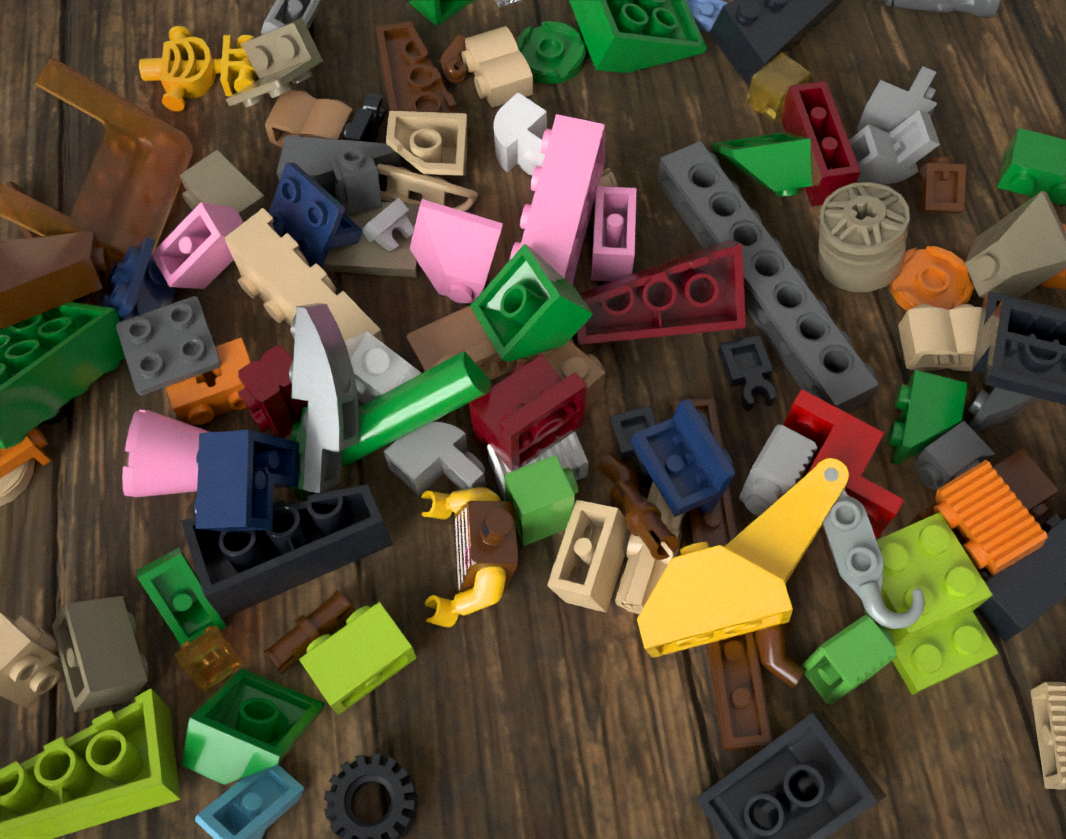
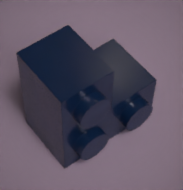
M252 430L199 433V450L196 456L198 467L197 497L194 504L196 529L214 531L272 530L274 488L298 487L299 442Z

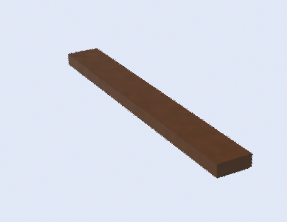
M715 398L691 400L696 410L701 411L705 415L710 426V432L720 448H723ZM680 401L672 402V418ZM729 485L713 511L704 514L700 507H697L687 512L691 545L708 542L709 548L718 545L724 547L738 535ZM754 631L706 644L722 751L765 748L773 741Z

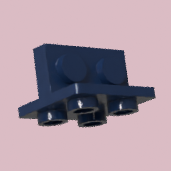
M294 162L286 163L269 210V214L274 220L275 232L280 237L288 233L299 244L298 250L306 258L310 268L316 263L322 268L330 248L357 244L363 230L344 214V207Z
M146 237L137 247L131 245L125 254L123 262L117 261L110 272L108 283L112 284L113 287L110 296L105 295L99 306L115 308L121 322L172 303L176 287H169L153 259L151 252L155 240L150 237Z
M689 398L679 402L673 418L634 433L630 441L674 517L697 507H700L704 514L713 511L735 475L733 461L729 453L724 448H720L710 432L707 418L701 411L696 410Z

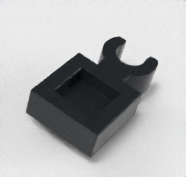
M367 94L363 108H358L352 122H347L343 132V140L375 143L378 137L377 126L382 123L386 114V109L380 108L384 99L382 95Z
M760 335L720 343L718 354L730 387L743 386L741 403L746 411L752 410L755 403L752 394L755 393L761 394L765 398L767 406H772L776 398V390L765 379L771 378L773 368Z

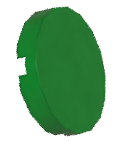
M554 21L541 22L540 27L533 29L532 25L517 37V47L525 57L535 82L544 84L563 83L575 77L584 66L586 58L585 42L583 43L580 38L581 34L575 28L565 23Z

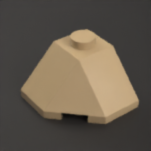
M389 111L386 135L388 146L423 174L466 175L467 114Z

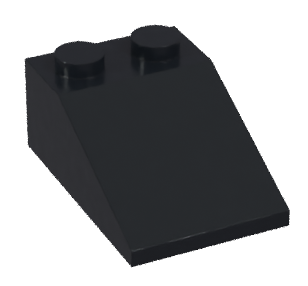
M818 711L809 714L698 796L696 801L722 839H826L886 797V794L825 712Z

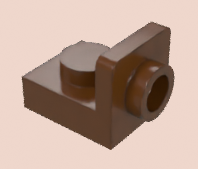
M938 157L929 159L928 163L918 168L919 172L915 174V178L921 179V213L959 214L964 212L966 164H952V158Z

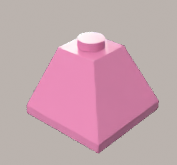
M422 199L409 250L438 294L448 296L457 303L472 304L482 293L503 223Z

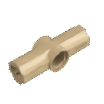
M654 481L647 501L654 503L659 508L662 514L661 520L671 533L677 537L679 546L676 552L673 553L665 542H661V545L670 557L656 560L652 557L641 538L630 534L627 547L628 562L621 578L615 602L616 605L636 614L641 613L671 558L677 557L682 536L680 528L686 514L683 513L674 517Z

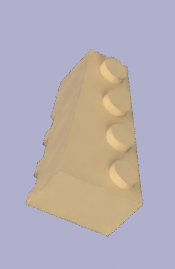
M264 208L224 237L241 275V278L238 279L240 286L251 298L254 299L259 296L265 302L264 307L278 323L284 320L292 326L293 318L296 315V306L323 303L327 304L338 324L344 342L368 331L384 344L381 329L344 291L338 295L335 294L336 288L327 276V273L317 263L311 268L309 267L306 258L298 250L299 244L288 233L280 237L275 232L273 217Z

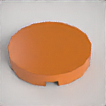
M927 246L926 249L916 250V247L905 252L902 269L898 277L890 283V292L897 304L905 311L923 304L951 310L956 306L968 303L974 289V284L970 280L965 262L953 252L937 246Z

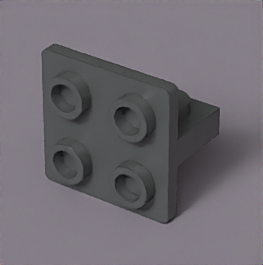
M196 296L127 319L116 325L135 390L140 396L220 368L222 365L216 349L218 343L208 326L201 303Z

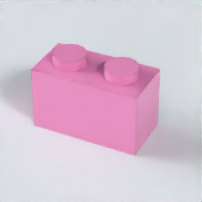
M596 186L592 281H615L632 275L635 256L637 188Z
M201 202L153 251L151 255L169 287L205 289L234 260L224 237L244 223L236 208Z

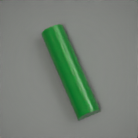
M462 351L360 406L359 443L342 450L341 466L345 467L489 393L490 379L465 351Z

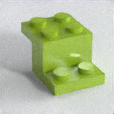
M940 512L876 540L883 558L881 596L886 608L894 613H903L913 603V590L915 588L922 589L924 595L923 613L915 623L906 628L899 629L886 627L895 643L896 657L892 661L912 695L999 654L973 613L977 607L993 595Z

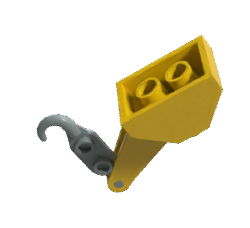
M829 458L819 462L813 470L726 546L718 545L709 548L708 542H700L680 549L681 556L671 558L639 614L637 622L644 648L652 658L789 622L793 608L785 584L822 524L840 576L859 596L869 616L878 624L892 629L906 628L912 625L923 613L924 595L922 589L915 588L913 590V603L903 613H894L886 608L881 596L883 558L867 512L857 499L848 496L845 492L849 477L847 467L841 461Z

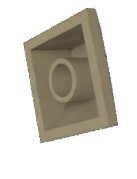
M1041 191L975 237L965 265L980 298H985L989 291L1020 298L1066 269V232L1046 192Z

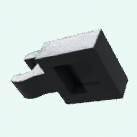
M651 406L609 416V426L621 461L634 457L642 488L651 486L653 480L630 441L634 433L657 424Z

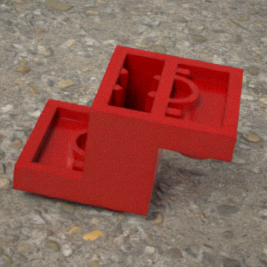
M801 389L793 402L783 426L816 443L817 450L811 459L814 462L808 473L819 462L829 458L837 459L847 467L849 477L845 492L864 506L877 539L896 516L904 501L901 497L861 476L884 432Z

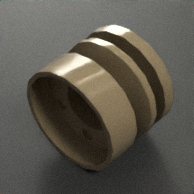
M861 182L838 188L825 199L820 209L818 267L827 281L837 288L850 292H872L886 287L898 277L904 264L905 241L908 237L910 223L909 206L901 194L886 185Z

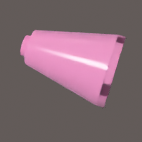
M150 410L136 411L129 427L125 451L129 452V467L123 466L124 496L138 498L197 491L198 467L196 456L199 450V433H209V431Z

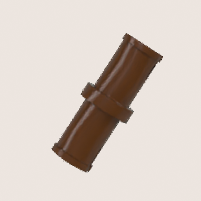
M622 480L618 482L626 495L623 497L613 486L609 497L625 516L627 529L631 534L641 538L654 559H667L670 555L663 548L661 542H665L670 550L675 553L679 546V541L661 520L662 514L659 508L643 497L633 481Z
M336 590L329 599L307 617L301 615L295 620L296 626L269 649L264 650L263 653L283 675L288 668L307 653V647L314 640L322 635L330 634L355 612V609L351 607L352 605L344 595Z

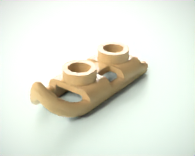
M378 163L376 166L378 174L387 176L386 191H380L381 199L394 202L397 198H400L403 203L421 204V201L409 199V192L413 191L422 194V199L445 206L447 193L468 197L465 203L453 208L465 212L474 204L478 197L476 191L449 183L441 177L420 175L410 172V170L404 167H395L388 164Z

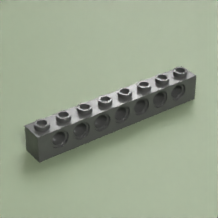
M699 141L661 157L657 183L702 248L705 249L730 239L742 243L745 309L799 387L848 414L867 405L879 386L875 372L870 365L863 363L852 348L849 336L835 325L829 316L824 302L818 298L816 299L806 285L802 272L791 265L784 255L780 242L769 235L762 225L759 214L747 205L741 196L738 185L734 181H730L725 175L715 154L709 153L703 143ZM781 304H787L792 308L785 307ZM803 335H809L815 340L807 339ZM826 367H832L839 373L831 372Z

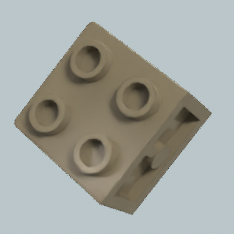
M303 18L241 44L259 79L226 98L229 106L243 102L245 107H249L265 99L264 93L270 94L271 98H274L292 89L290 81L292 84H297L313 76L310 69L323 62Z

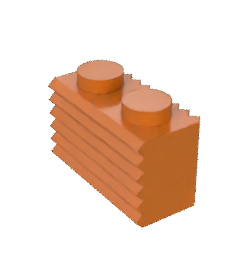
M987 460L937 489L935 496L937 505L934 506L935 513H941L951 530L956 527L967 542L963 545V549L972 563L978 569L986 567L992 576L997 575L1025 556L1038 550L1048 538L1046 532L1041 529L1040 524L1029 514L1027 508L1016 498L1014 492L1004 483L1002 477L997 474L996 470L992 468Z

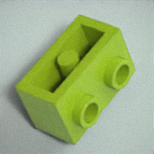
M380 602L371 608L370 606H364L355 611L347 619L345 627L332 636L325 634L314 640L307 647V654L299 659L338 716L417 658L412 646Z

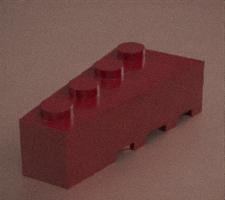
M730 239L579 293L593 315L574 335L579 345L746 328L742 243Z

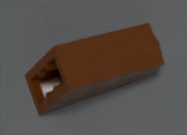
M94 231L0 241V329L103 289L105 271H110V257L105 246L100 247Z

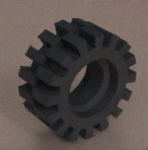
M373 753L372 757H366L364 754L355 756L356 761L350 764L346 761L340 767L343 770L338 776L332 775L329 780L332 783L330 791L326 790L324 800L327 801V808L324 809L325 816L330 821L331 826L329 827L334 834L338 835L341 839H399L401 836L404 838L409 833L408 828L411 822H415L417 816L415 812L416 805H419L418 795L415 791L416 786L404 767L399 765L396 760L390 757L389 759L384 758L381 754ZM380 783L390 793V808L382 819L371 823L363 822L354 812V797L364 785Z

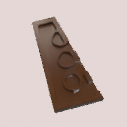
M412 22L376 26L390 111L459 113L451 93L447 92L442 82V77L437 67L434 68L430 61L429 53ZM467 124V137H470L469 126Z

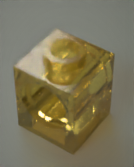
M780 53L753 75L747 103L757 112L764 114L775 122L781 116L789 86L808 83L811 72L784 53Z

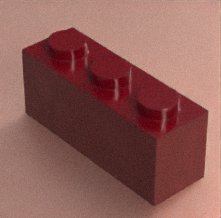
M827 81L789 86L780 118L785 132L810 138L812 186L805 187L811 206L823 205L825 199L838 188L856 183L861 171Z

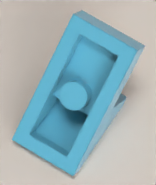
M276 765L242 778L198 813L195 821L214 839H262L265 830L300 800L305 788L282 767Z

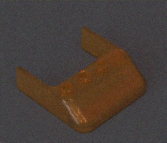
M50 57L34 85L100 121L105 128V135L69 217L1 182L0 216L42 237L94 231L100 247L105 246L107 248L110 260L123 262L131 245L137 247L146 237L155 240L152 254L156 249L182 181L179 175L187 170L193 154L191 141L180 130Z

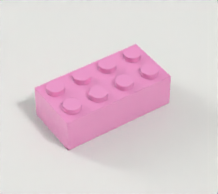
M556 114L553 128H546L543 135L541 153H544L545 157L542 167L536 166L532 175L531 190L535 191L532 205L525 204L523 208L520 227L525 229L522 242L514 243L510 259L526 244L573 286L596 197V186H599L605 163V124Z

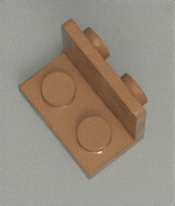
M470 306L407 334V341L424 372L462 351H465L490 381L512 371L516 367V360L506 362L501 359Z

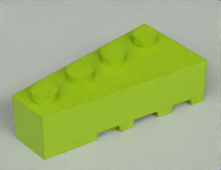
M149 689L134 697L136 702L116 713L110 710L93 719V725L67 739L60 737L43 746L45 751L20 764L15 761L0 769V839H53L181 800L169 706L152 689Z

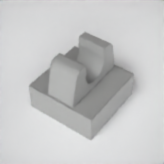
M397 198L362 228L363 235L370 243L375 240L387 251H393L399 245L392 237V230L400 231L406 239L414 232V228L405 214L409 209L400 198Z

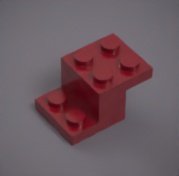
M540 355L531 362L524 361L518 364L507 378L496 385L491 384L489 393L469 403L474 441L483 452L487 450V445L490 444L511 472L522 468L584 425L587 384L576 372L563 380L543 355Z

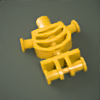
M175 26L169 30L170 41L164 42L162 58L140 59L139 70L143 81L162 82L166 92L163 95L162 103L172 111H182L184 109L185 101L183 97L199 98L207 94L214 84L216 74L218 73L221 74L220 81L225 95L231 96L233 95V87L238 92L254 83V79L257 78V74L241 45L254 37L251 35H241L237 39L238 49H235L231 36L224 35L222 59H213L203 39L191 37L189 29L184 26Z

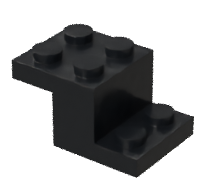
M989 291L983 300L972 371L985 374L984 384L1066 405V310Z

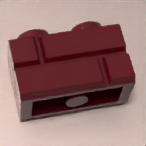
M276 345L261 355V361L254 360L238 371V378L244 388L237 393L249 409L248 414L263 433L270 429L275 437L285 438L292 433L294 423L300 422L303 407H308V401L292 398V383L289 379V369L294 359L283 346Z

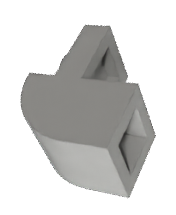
M922 66L909 91L880 80L865 106L856 131L859 132L870 124L889 133L919 109L929 113L931 117L937 105L936 102L931 101L936 89L930 87L936 71Z
M920 109L889 133L868 124L849 139L861 171L857 181L877 184L897 183L919 172L916 162L940 145L930 114Z
M431 422L396 440L384 451L389 469L417 496H420L442 474H445L461 490L476 487L486 488L485 468L472 453L467 452L466 433L451 424Z

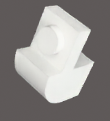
M518 92L499 109L495 116V155L498 163L507 173L515 165L519 164L527 174L533 175L536 166L542 167L545 154L541 153V145L545 129L547 128V111Z

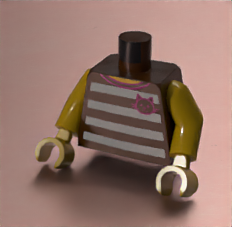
M485 487L453 491L450 495L434 491H425L421 495V498L433 501L431 510L421 513L423 517L447 519L451 516L452 512L455 513L453 519L457 594L453 601L435 595L430 596L425 601V606L437 610L434 616L426 619V622L447 628L452 627L456 623L459 614L465 616L499 602L504 596L517 568L518 551L513 502L501 501L496 493Z

